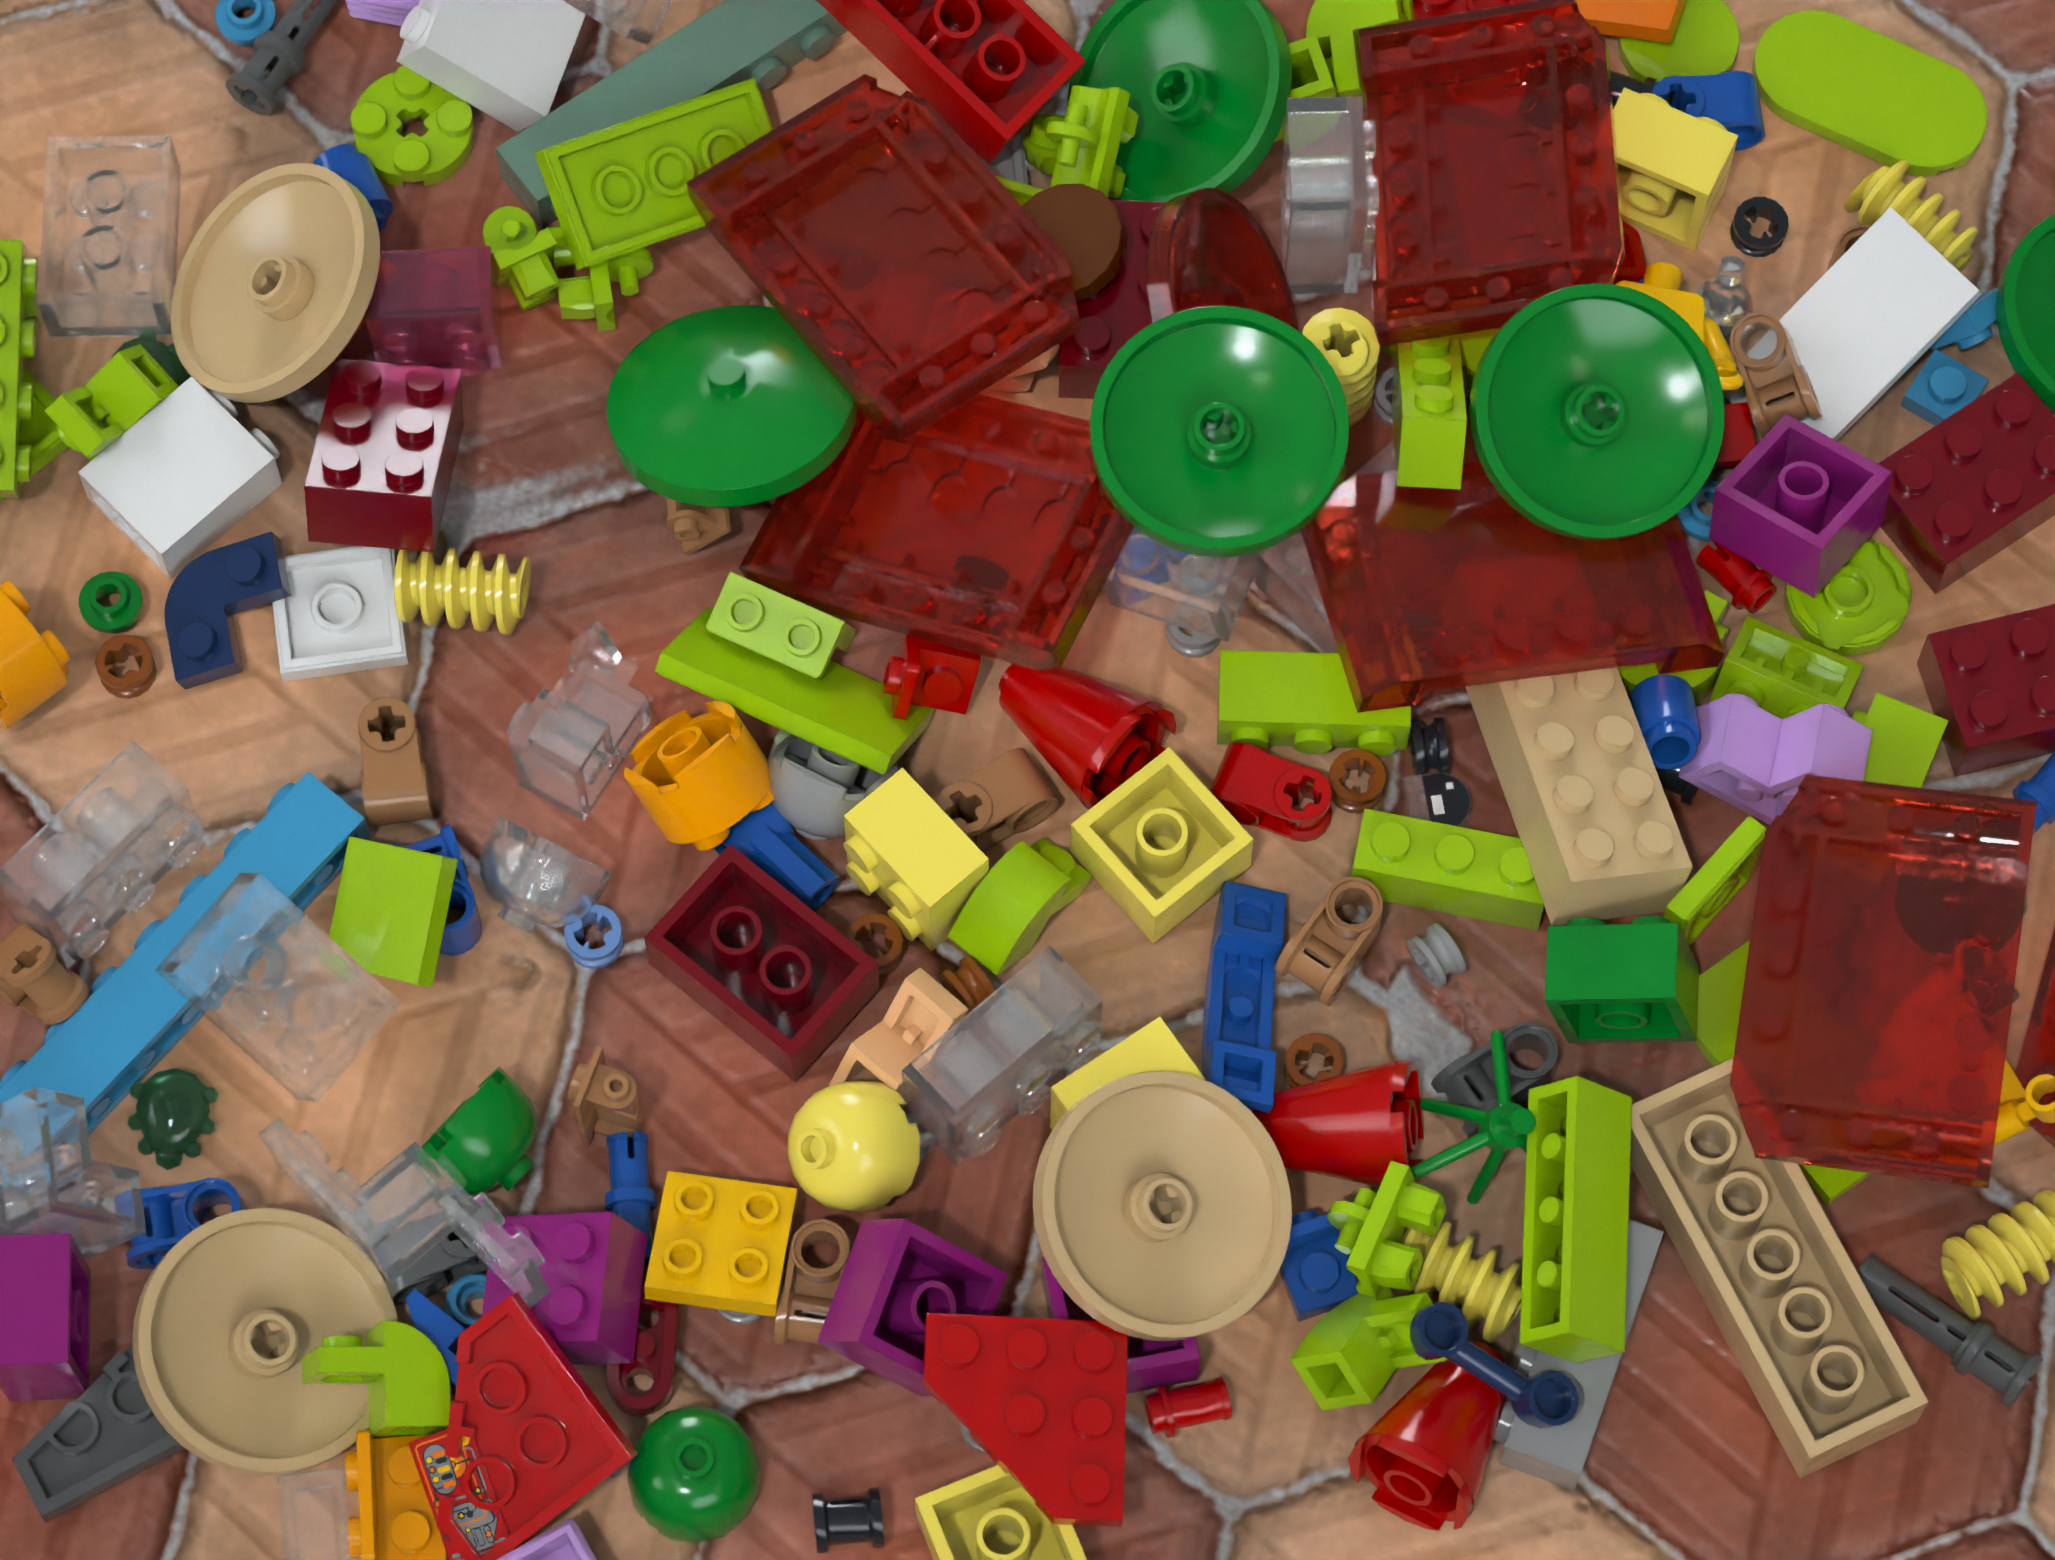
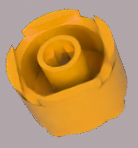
M9 580L0 585V728L4 731L8 730L68 684L66 674L69 673V669L66 663L71 660L63 645L51 631L47 629L42 634H39L30 623L26 614L31 611V608L20 591Z
M722 701L704 703L709 713L692 718L685 709L658 724L637 743L631 752V756L636 762L633 770L626 767L624 769L625 779L664 837L676 844L693 843L699 851L710 850L721 844L730 833L729 827L740 821L749 812L762 809L774 800L770 787L767 758L734 708L729 703Z

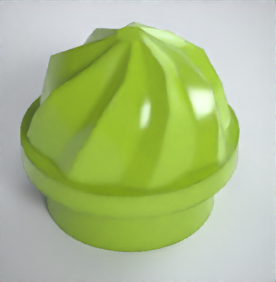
M1042 114L1035 116L1031 121V129L1024 133L1023 146L1026 149L1029 164L1036 167L1040 173L1048 176L1053 175L1060 143L1045 136L1047 123L1050 121L1064 122V115Z

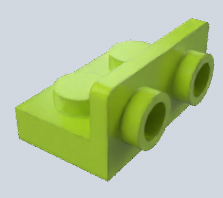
M731 571L706 624L709 632L815 679L822 678L835 649L847 653L857 631L845 621Z
M1747 616L1724 661L1709 702L1727 694H1741L1754 699L1758 703V707L1780 719L1790 717L1808 710L1814 705L1823 703L1835 705L1845 710L1864 665Z

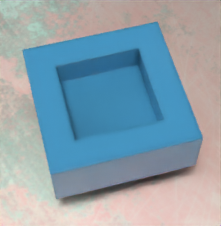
M1998 288L1981 293L1982 295L1938 338L1930 349L1933 350L1956 342L1961 350L1971 347L1992 335L1993 331L1990 324L1997 320L1996 294Z
M1935 349L1905 393L1901 406L1936 426L1982 396L1989 379Z

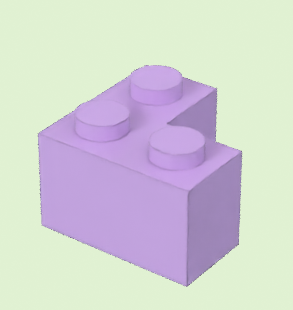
M1734 693L1724 695L1717 700L1696 707L1701 740L1696 746V753L1693 759L1680 767L1679 777L1774 828L1785 826L1860 798L1872 729L1850 718L1844 709L1823 703L1814 705L1810 709L1790 717L1780 719L1758 707V703L1754 699Z

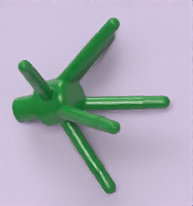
M1494 1030L1490 1036L1498 1106L1483 1111L1430 1098H1424L1420 1101V1107L1424 1111L1479 1124L1478 1134L1410 1168L1414 1179H1419L1487 1146L1491 1151L1467 1195V1201L1472 1205L1477 1204L1481 1199L1506 1151L1520 1147L1525 1153L1527 1152V1134L1534 1129L1536 1122L1534 1114L1528 1110V1107L1512 1103L1503 1033L1499 1030Z

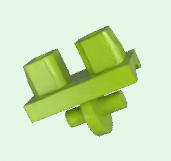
M1072 85L1065 121L1048 122L1045 132L1047 138L1060 143L1050 188L1058 184L1081 183L1102 191L1107 198H1118L1121 196L1126 175L1122 167L1115 164L1120 143H1127L1134 137L1139 117L1135 111L1128 107L1130 92L1118 87L1098 89Z
M505 206L489 214L483 226L482 238L485 247L492 255L487 274L494 289L496 290L508 284L521 312H525L553 299L556 296L554 289L559 286L560 282L551 265L557 243L549 227L539 231L537 234L534 220L526 211L519 207Z
M561 225L550 227V231L557 243L553 255L555 267L575 265ZM641 248L589 266L590 275L559 279L558 295L562 319L596 318L598 332L616 330L610 281L619 282L622 295L631 296L639 292L638 280L646 277L653 270L654 264L651 252Z
M1391 1161L1377 1194L1370 1189L1359 1188L1353 1203L1335 1201L1332 1203L1327 1214L1329 1222L1341 1231L1335 1248L1342 1253L1350 1255L1346 1266L1359 1279L1356 1285L1358 1293L1376 1298L1381 1285L1389 1288L1413 1290L1422 1270L1423 1257L1419 1249L1400 1243L1405 1229L1410 1228L1433 1236L1438 1232L1446 1214L1447 1207L1442 1194L1416 1183L1411 1169L1407 1165Z

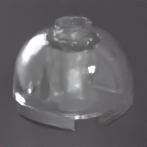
M499 815L486 839L480 856V877L485 890L497 902L503 905L498 917L531 934L537 923L561 928L574 924L585 917L602 897L613 875L612 872L583 857L580 858L564 847Z

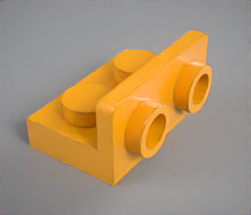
M370 1430L356 1431L357 1451H346L345 1454L348 1492L358 1491L359 1516L348 1517V1543L351 1557H361V1560H448L442 1538L408 1445L409 1442L426 1435L374 1439Z

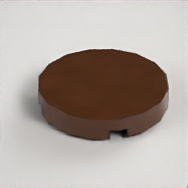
M1081 183L1058 184L1036 193L1017 210L1006 230L1004 256L1010 274L1030 297L1043 301L1042 299L1055 300L1058 304H1074L1096 295L1114 279L1121 266L1119 259L1123 253V246L1127 249L1128 233L1121 213L1102 191Z

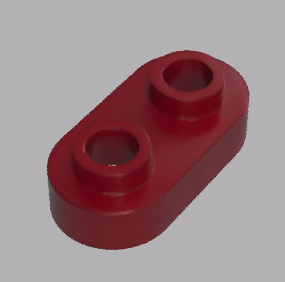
M642 1281L639 1313L652 1311L658 1316V1321L649 1329L637 1327L633 1363L607 1364L606 1384L611 1400L621 1411L633 1416H647L662 1409L671 1398L675 1378L679 1329L677 1304L645 1299V1281ZM637 1375H647L653 1380V1384L647 1392L635 1393L628 1387L631 1379Z

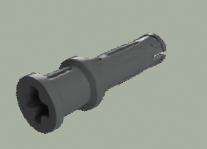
M294 0L273 31H266L257 36L253 42L254 53L240 73L235 72L229 76L225 86L230 95L252 112L260 115L271 114L277 105L276 95L290 76L298 75L303 69L305 59L303 51L323 22L329 17L339 0H320L307 20H304L302 15L313 0ZM268 69L269 74L265 80L261 79L260 76L263 71Z
M1872 1253L1857 1271L1875 1305L1953 1357L1950 1364L1955 1367L1954 1371L1962 1376L1970 1373L2002 1395L2001 1403L2009 1408L2014 1405L2043 1362V1359L2038 1355L2033 1354L2027 1357L1995 1335L1996 1327L1991 1323L1978 1321L1976 1325L1933 1297L1929 1292L1878 1260L1877 1256ZM1891 1292H1894L1900 1297H1902L1904 1300H1906L1907 1302H1909L1910 1304H1912L1913 1306L1927 1314L1929 1317L1937 1321V1323L1933 1322L1932 1320L1918 1312L1916 1309H1914L1913 1307H1911L1910 1305L1896 1297ZM1948 1331L1953 1332L1954 1334H1956L1957 1336H1959L1960 1338H1962L1964 1341H1961L1960 1339H1958L1957 1337H1955L1954 1335H1952V1334L1949 1333ZM1999 1365H2001L2002 1367H2004L2005 1369H2007V1370L2010 1371V1372H2007L2006 1370H2004L2003 1368H2001Z

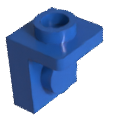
M1308 1210L1292 1216L1290 1239L1279 1270L1298 1322L1330 1312L1342 1302L1359 1294L1356 1289V1278L1346 1266L1348 1261L1347 1255L1335 1248L1339 1237V1230L1329 1222L1327 1214L1319 1216L1316 1210Z

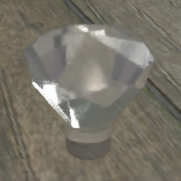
M1725 256L1722 258L1718 273L1701 284L1696 291V294L1704 298V316L1716 321L1720 326H1734L1739 319L1753 313L1752 297L1742 279L1745 262L1741 258L1736 256Z
M599 620L572 641L567 674L610 677L626 687L639 665L621 655L606 628Z

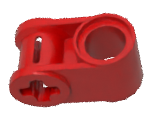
M1240 742L1229 743L1210 792L1239 824L1255 826L1299 842L1313 841L1325 834L1331 825L1332 791L1330 783L1323 773L1314 768L1274 756L1254 745ZM1303 798L1314 800V803H1307L1303 811L1293 809V806H1299L1302 803ZM1294 822L1299 823V827H1296Z

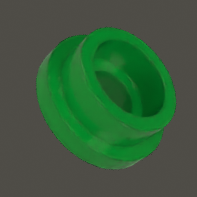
M115 571L95 575L85 583L79 595V609L83 619L90 627L104 633H119L128 629L138 619L143 607V597L137 583L130 576ZM117 593L121 595L120 600L114 606L104 607L99 604L100 599L107 594Z

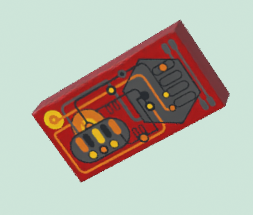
M467 1422L464 1425L471 1426V1423ZM448 1428L409 1442L408 1445L436 1524L439 1499L444 1494L456 1496L453 1518L481 1556L510 1535L501 1508L495 1510L480 1509L470 1503L462 1488L463 1473L472 1461L482 1456L476 1437L463 1436L461 1456L459 1458L445 1456ZM485 1463L480 1464L472 1474V1488L479 1498L489 1502L498 1501ZM437 1524L449 1560H464Z

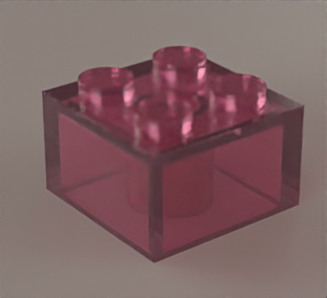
M491 246L380 251L378 276L373 295L366 310V323L376 362L461 369V375L467 376L484 373L487 369L503 368L501 297Z

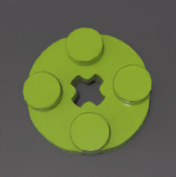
M404 65L399 67L396 72L389 73L372 83L360 96L350 117L358 152L367 155L379 179L391 185L404 187L403 181L412 183L423 181L424 186L438 184L454 175L465 164L472 151L475 126L470 104ZM410 118L424 119L423 123L426 134L420 137L412 132L403 137L400 135L403 130L402 123Z

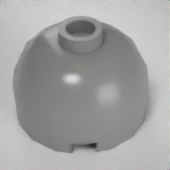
M781 729L774 739L768 757L770 787L774 798L771 802L772 805L789 824L794 826L799 834L813 840L845 837L844 815L898 772L897 765H895L886 774L882 775Z

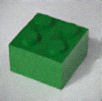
M1641 916L1634 918L1631 924L1606 925L1604 921L1599 919L1581 917L1569 920L1567 926H1548L1545 1002L1568 1043L1697 1041L1699 966L1679 923H1671L1668 919L1659 916Z

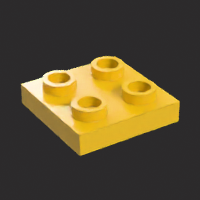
M667 1171L644 1286L645 1299L776 1317L798 1202V1189Z

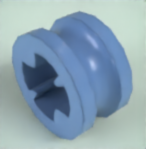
M598 904L581 906L573 911L566 921L564 935L568 953L579 965L591 969L607 967L616 961L621 954L624 944L621 923L611 909ZM597 924L598 931L602 932L604 927H607L610 931L603 935L605 945L601 948L591 949L590 942L586 941L584 946H581L578 942L585 938L583 928L588 925Z

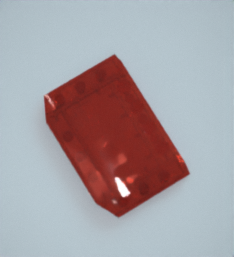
M1534 0L1359 29L1361 79L1366 91L1376 269V280L1372 281L1374 325L1379 345L1386 346L1498 329L1516 312L1550 292L1580 284H1612L1625 258L1609 53L1604 37L1595 26L1591 27L1581 15L1576 1Z
M863 74L687 182L689 197L709 232L883 436L898 443L905 441L1080 330L1079 313L1067 256L924 97L907 90L902 96L878 87L877 79L869 75Z
M902 375L882 379L879 389L857 393L856 421L846 445L835 460L815 478L801 487L777 497L738 568L744 577L828 614L902 634L913 635L924 640L1043 672L1062 666L1134 529V526L1114 507L1098 479L1091 453L1090 421Z
M1480 461L1463 463L1461 490L1397 486L1396 471L1355 475L1335 488L1331 498L1319 514L1301 529L1357 713L1419 705L1425 691L1654 662H1656L1658 674L1713 668L1719 666L1725 654L1676 514L1647 531L1626 538L1589 541L1564 537L1532 523L1518 513L1496 490Z
M1806 774L1798 786L1796 795L1783 813L1776 816L1765 832L1730 1079L1731 1092L1755 1158L1989 1188L2037 809L2036 801Z

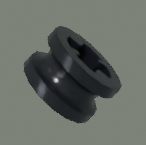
M1753 197L1745 200L1737 208L1730 227L1731 240L1735 247L1743 254L1752 257L1771 255L1782 245L1789 227L1788 216L1784 208L1770 198ZM1757 217L1767 219L1770 222L1768 232L1773 236L1768 237L1765 231L1761 238L1752 236L1748 233L1751 223L1746 219L1750 218L1752 223L1756 222Z
M1433 718V722L1430 725H1422L1419 719L1411 720L1409 744L1415 777L1424 776L1425 771L1429 768L1436 769L1439 774H1447L1449 757L1443 718Z

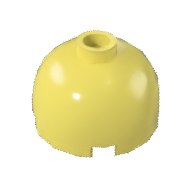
M844 1081L815 1092L795 1114L788 1133L787 1155L793 1176L810 1197L830 1209L869 1212L887 1207L885 1204H888L894 1196H902L909 1189L919 1165L920 1135L917 1124L908 1123L905 1112L900 1107V1105L907 1104L902 1096L882 1082Z

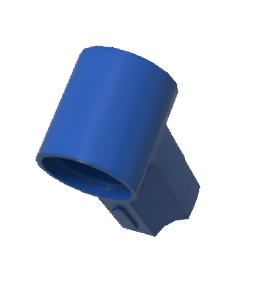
M772 803L762 809L749 812L744 818L729 827L730 833L721 844L714 847L715 851L720 855L731 844L814 912L828 900L830 894L838 885V877L793 835L792 826L783 818Z

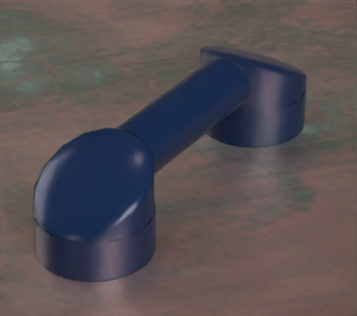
M1446 1302L1434 1303L1421 1308L1413 1317L1410 1326V1340L1418 1356L1425 1360H1435L1444 1357L1511 1399L1514 1412L1526 1424L1538 1428L1554 1427L1568 1422L1576 1413L1578 1393L1575 1385L1567 1376L1558 1372H1546L1525 1377L1467 1340L1468 1324L1465 1316L1456 1306Z

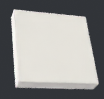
M354 546L284 556L291 596L272 602L280 673L283 682L409 664L404 623L398 618L394 601L395 549Z

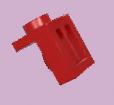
M906 634L900 657H889L883 679V693L892 695L893 718L906 720L910 704L966 715L981 663L980 648Z

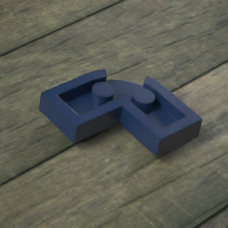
M272 531L206 552L191 561L174 580L167 595L164 618L175 680L184 689L244 671L233 615L291 596L281 540Z

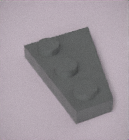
M133 1344L124 1353L119 1351L102 1368L104 1373L75 1402L69 1401L12 1459L45 1523L185 1449L157 1420L145 1399L135 1370Z

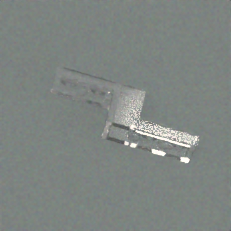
M278 1117L259 1133L278 1167L391 1282L453 1231L514 1293L518 1292L529 1308L533 1307L551 1291L538 1269L545 1262L538 1248L520 1230L511 1237L501 1227L506 1221L497 1207L482 1192H479L472 1198L463 1189L467 1185L465 1178L444 1154H441L434 1160L423 1148L414 1142L361 1186L346 1168L342 1167L334 1173L326 1165L331 1160L328 1153L308 1130L305 1129L297 1136Z

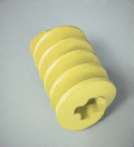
M1905 159L1889 168L1883 166L1872 172L1845 200L1843 208L1848 213L1859 211L1857 219L1859 224L1872 226L1892 207L1958 271L1961 272L1971 260L1974 251L1971 245L1979 230L1972 226L1957 234L1954 228L1962 215L1957 209L1939 217L1936 213L1944 200V196L1940 192L1924 201L1920 199L1919 196L1927 180L1923 176H1919L1905 184L1902 179L1910 166L1909 162Z
M1345 308L1325 309L1311 317L1304 326L1302 334L1320 350L1332 366L1345 396L1350 427L1362 420L1371 408L1380 352L1378 334L1370 321L1356 311Z
M456 548L448 549L441 565L434 563L432 552L421 551L417 561L414 562L410 561L407 550H399L394 575V601L398 618L401 622L409 624L415 619L419 609H421L424 623L427 626L434 627L439 623L445 611L449 626L452 629L459 630L464 626L470 614L474 629L477 632L484 633L489 629L495 617L499 632L502 635L509 636L513 633L519 619H522L525 613L530 586L531 560L529 557H524L517 573L514 574L509 572L505 554L498 555L492 570L489 571L484 569L481 551H474L467 567L464 568L459 566Z
M2042 1190L2034 1196L2033 1205L2026 1201H2020L2011 1208L2010 1216L2005 1213H1996L1988 1220L1987 1228L1983 1225H1973L1965 1232V1240L1959 1236H1951L1942 1244L1940 1261L1943 1277L1957 1303L1971 1319L1976 1320L1981 1316L1977 1298L1981 1295L1993 1307L1999 1308L2003 1306L2004 1299L2000 1285L2004 1283L2007 1284L2015 1295L2021 1297L2026 1294L2027 1288L2023 1276L2026 1272H2029L2041 1285L2049 1282L2050 1277L2046 1262L2051 1260L2055 1264V1193L2051 1190Z
M1447 1221L1440 1225L1438 1232L1433 1236L1408 1228L1400 1243L1419 1249L1423 1257L1422 1270L1415 1284L1414 1294L1427 1292L1431 1298L1439 1291L1438 1302L1450 1303L1457 1308L1462 1305L1461 1312L1466 1318L1468 1330L1485 1319L1482 1338L1489 1344L1505 1334L1521 1312L1522 1287L1517 1285L1520 1264L1514 1261L1498 1274L1494 1271L1497 1251L1491 1248L1477 1260L1471 1258L1474 1237L1469 1234L1454 1247L1449 1245L1452 1224Z

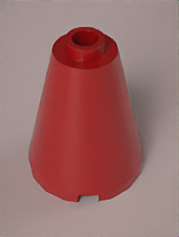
M1031 656L1023 661H1015L1005 670L999 682V691L1001 692L999 704L1080 802L1089 810L1166 750L1161 746L1166 729L1174 735L1177 725L1174 714L1162 704L1038 656Z
M1397 1060L1274 1092L1273 1107L1270 1113L1250 1110L1272 1138L1285 1168L1380 1187L1391 1161L1407 1165L1410 1168L1423 1162V1159H1411V1152H1415L1417 1148V1140L1424 1139L1423 1110L1420 1107V1101L1422 1100L1420 1079L1417 1071H1411L1414 1064L1412 1060ZM1421 1178L1415 1179V1182L1420 1184Z
M1473 1342L1474 1345L1504 1363L1502 1356L1495 1349L1483 1343ZM1449 1360L1437 1362L1356 1441L1348 1458L1352 1476L1359 1483L1364 1474L1377 1488L1371 1498L1382 1508L1406 1522L1425 1529L1439 1531L1444 1521H1455L1454 1530L1462 1528L1474 1509L1505 1395Z

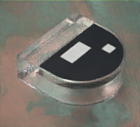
M1440 772L1402 777L1401 788L1407 817L1459 827L1466 826L1471 810V796L1468 788L1460 779L1451 774Z

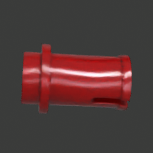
M1713 541V544L1717 546L1715 551L1707 544L1699 553L1696 564L1710 574L1733 597L1731 604L1737 610L1745 608L1750 614L1757 612L1766 605L1777 588L1771 581L1772 574L1764 569L1759 570L1750 561Z
M1222 1377L1215 1378L1214 1381L1166 1391L1165 1387L1161 1385L1155 1387V1394L1144 1396L1147 1420L1153 1435L1165 1433L1167 1438L1175 1437V1430L1221 1419H1232L1230 1398Z

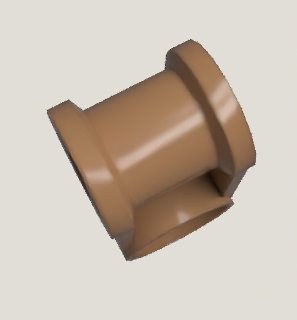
M1750 313L1739 319L1732 328L1729 339L1738 370L1744 380L1745 387L1743 389L1750 412L1762 439L1786 413L1797 420L1809 416L1812 420L1821 418L1823 415L1813 385L1805 367L1800 362L1792 337L1779 320L1767 313ZM1763 329L1773 330L1777 336V344L1772 354L1763 359L1750 358L1746 347L1752 334Z
M381 697L371 701L362 710L358 722L363 765L361 784L368 826L433 818L432 796L427 766L423 756L422 739L412 709L404 701L395 697ZM397 727L394 734L395 740L384 742L385 728Z
M1015 748L1000 754L974 773L948 785L940 792L936 803L951 819L960 817L953 820L954 823L971 841L972 836H974L975 841L973 843L984 852L1014 834L1027 831L1043 822L1057 808L1059 800L1025 749Z
M1347 877L1337 881L1329 889L1307 922L1302 924L1290 938L1275 964L1274 971L1282 977L1288 973L1320 993V1002L1330 1006L1344 990L1360 960L1377 939L1380 932L1383 899L1378 888L1371 881L1361 877ZM1346 904H1358L1369 912L1370 917L1360 924H1348L1337 916L1336 911Z
M21 921L0 941V997L12 1007L16 1008L18 1006L43 1024H57L74 1014L84 1003L89 987L79 975L61 965L62 959L57 954L53 944L27 923Z
M826 1219L812 1220L803 1224L795 1232L790 1247L785 1284L781 1288L778 1301L774 1344L785 1346L788 1340L819 1344L817 1343L819 1334L851 1252L850 1242L845 1231L836 1223ZM818 1243L833 1245L840 1252L837 1261L823 1269L809 1266L804 1261L805 1253L811 1246Z

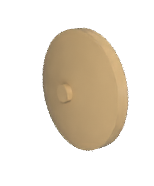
M290 163L265 170L253 176L232 191L212 211L196 233L183 258L176 278L171 303V332L174 346L182 365L197 382L217 394L236 402L260 403L271 401L290 394L309 383L340 354L354 335L369 306L380 263V237L377 220L369 202L360 190L325 167L309 163Z
M1150 1071L1131 1074L1113 1080L1078 1100L1061 1117L1047 1138L1039 1157L1033 1186V1214L1038 1241L1044 1258L1062 1289L1081 1309L1103 1325L1117 1332L1145 1340H1184L1220 1329L1237 1320L1249 1311L1271 1286L1280 1270L1290 1239L1292 1223L1290 1186L1284 1164L1272 1138L1256 1116L1233 1095L1209 1081L1183 1073Z
M277 1208L239 1210L212 1219L191 1231L167 1252L152 1271L139 1298L134 1317L132 1344L135 1370L141 1390L157 1420L180 1445L195 1456L222 1469L244 1475L281 1476L294 1474L327 1462L356 1442V1431L369 1429L368 1384H303L302 1357L316 1347L322 1346V1339L330 1336H360L363 1339V1346H367L366 1331L382 1320L398 1322L397 1312L387 1285L375 1264L354 1241L338 1229L317 1218L291 1210Z

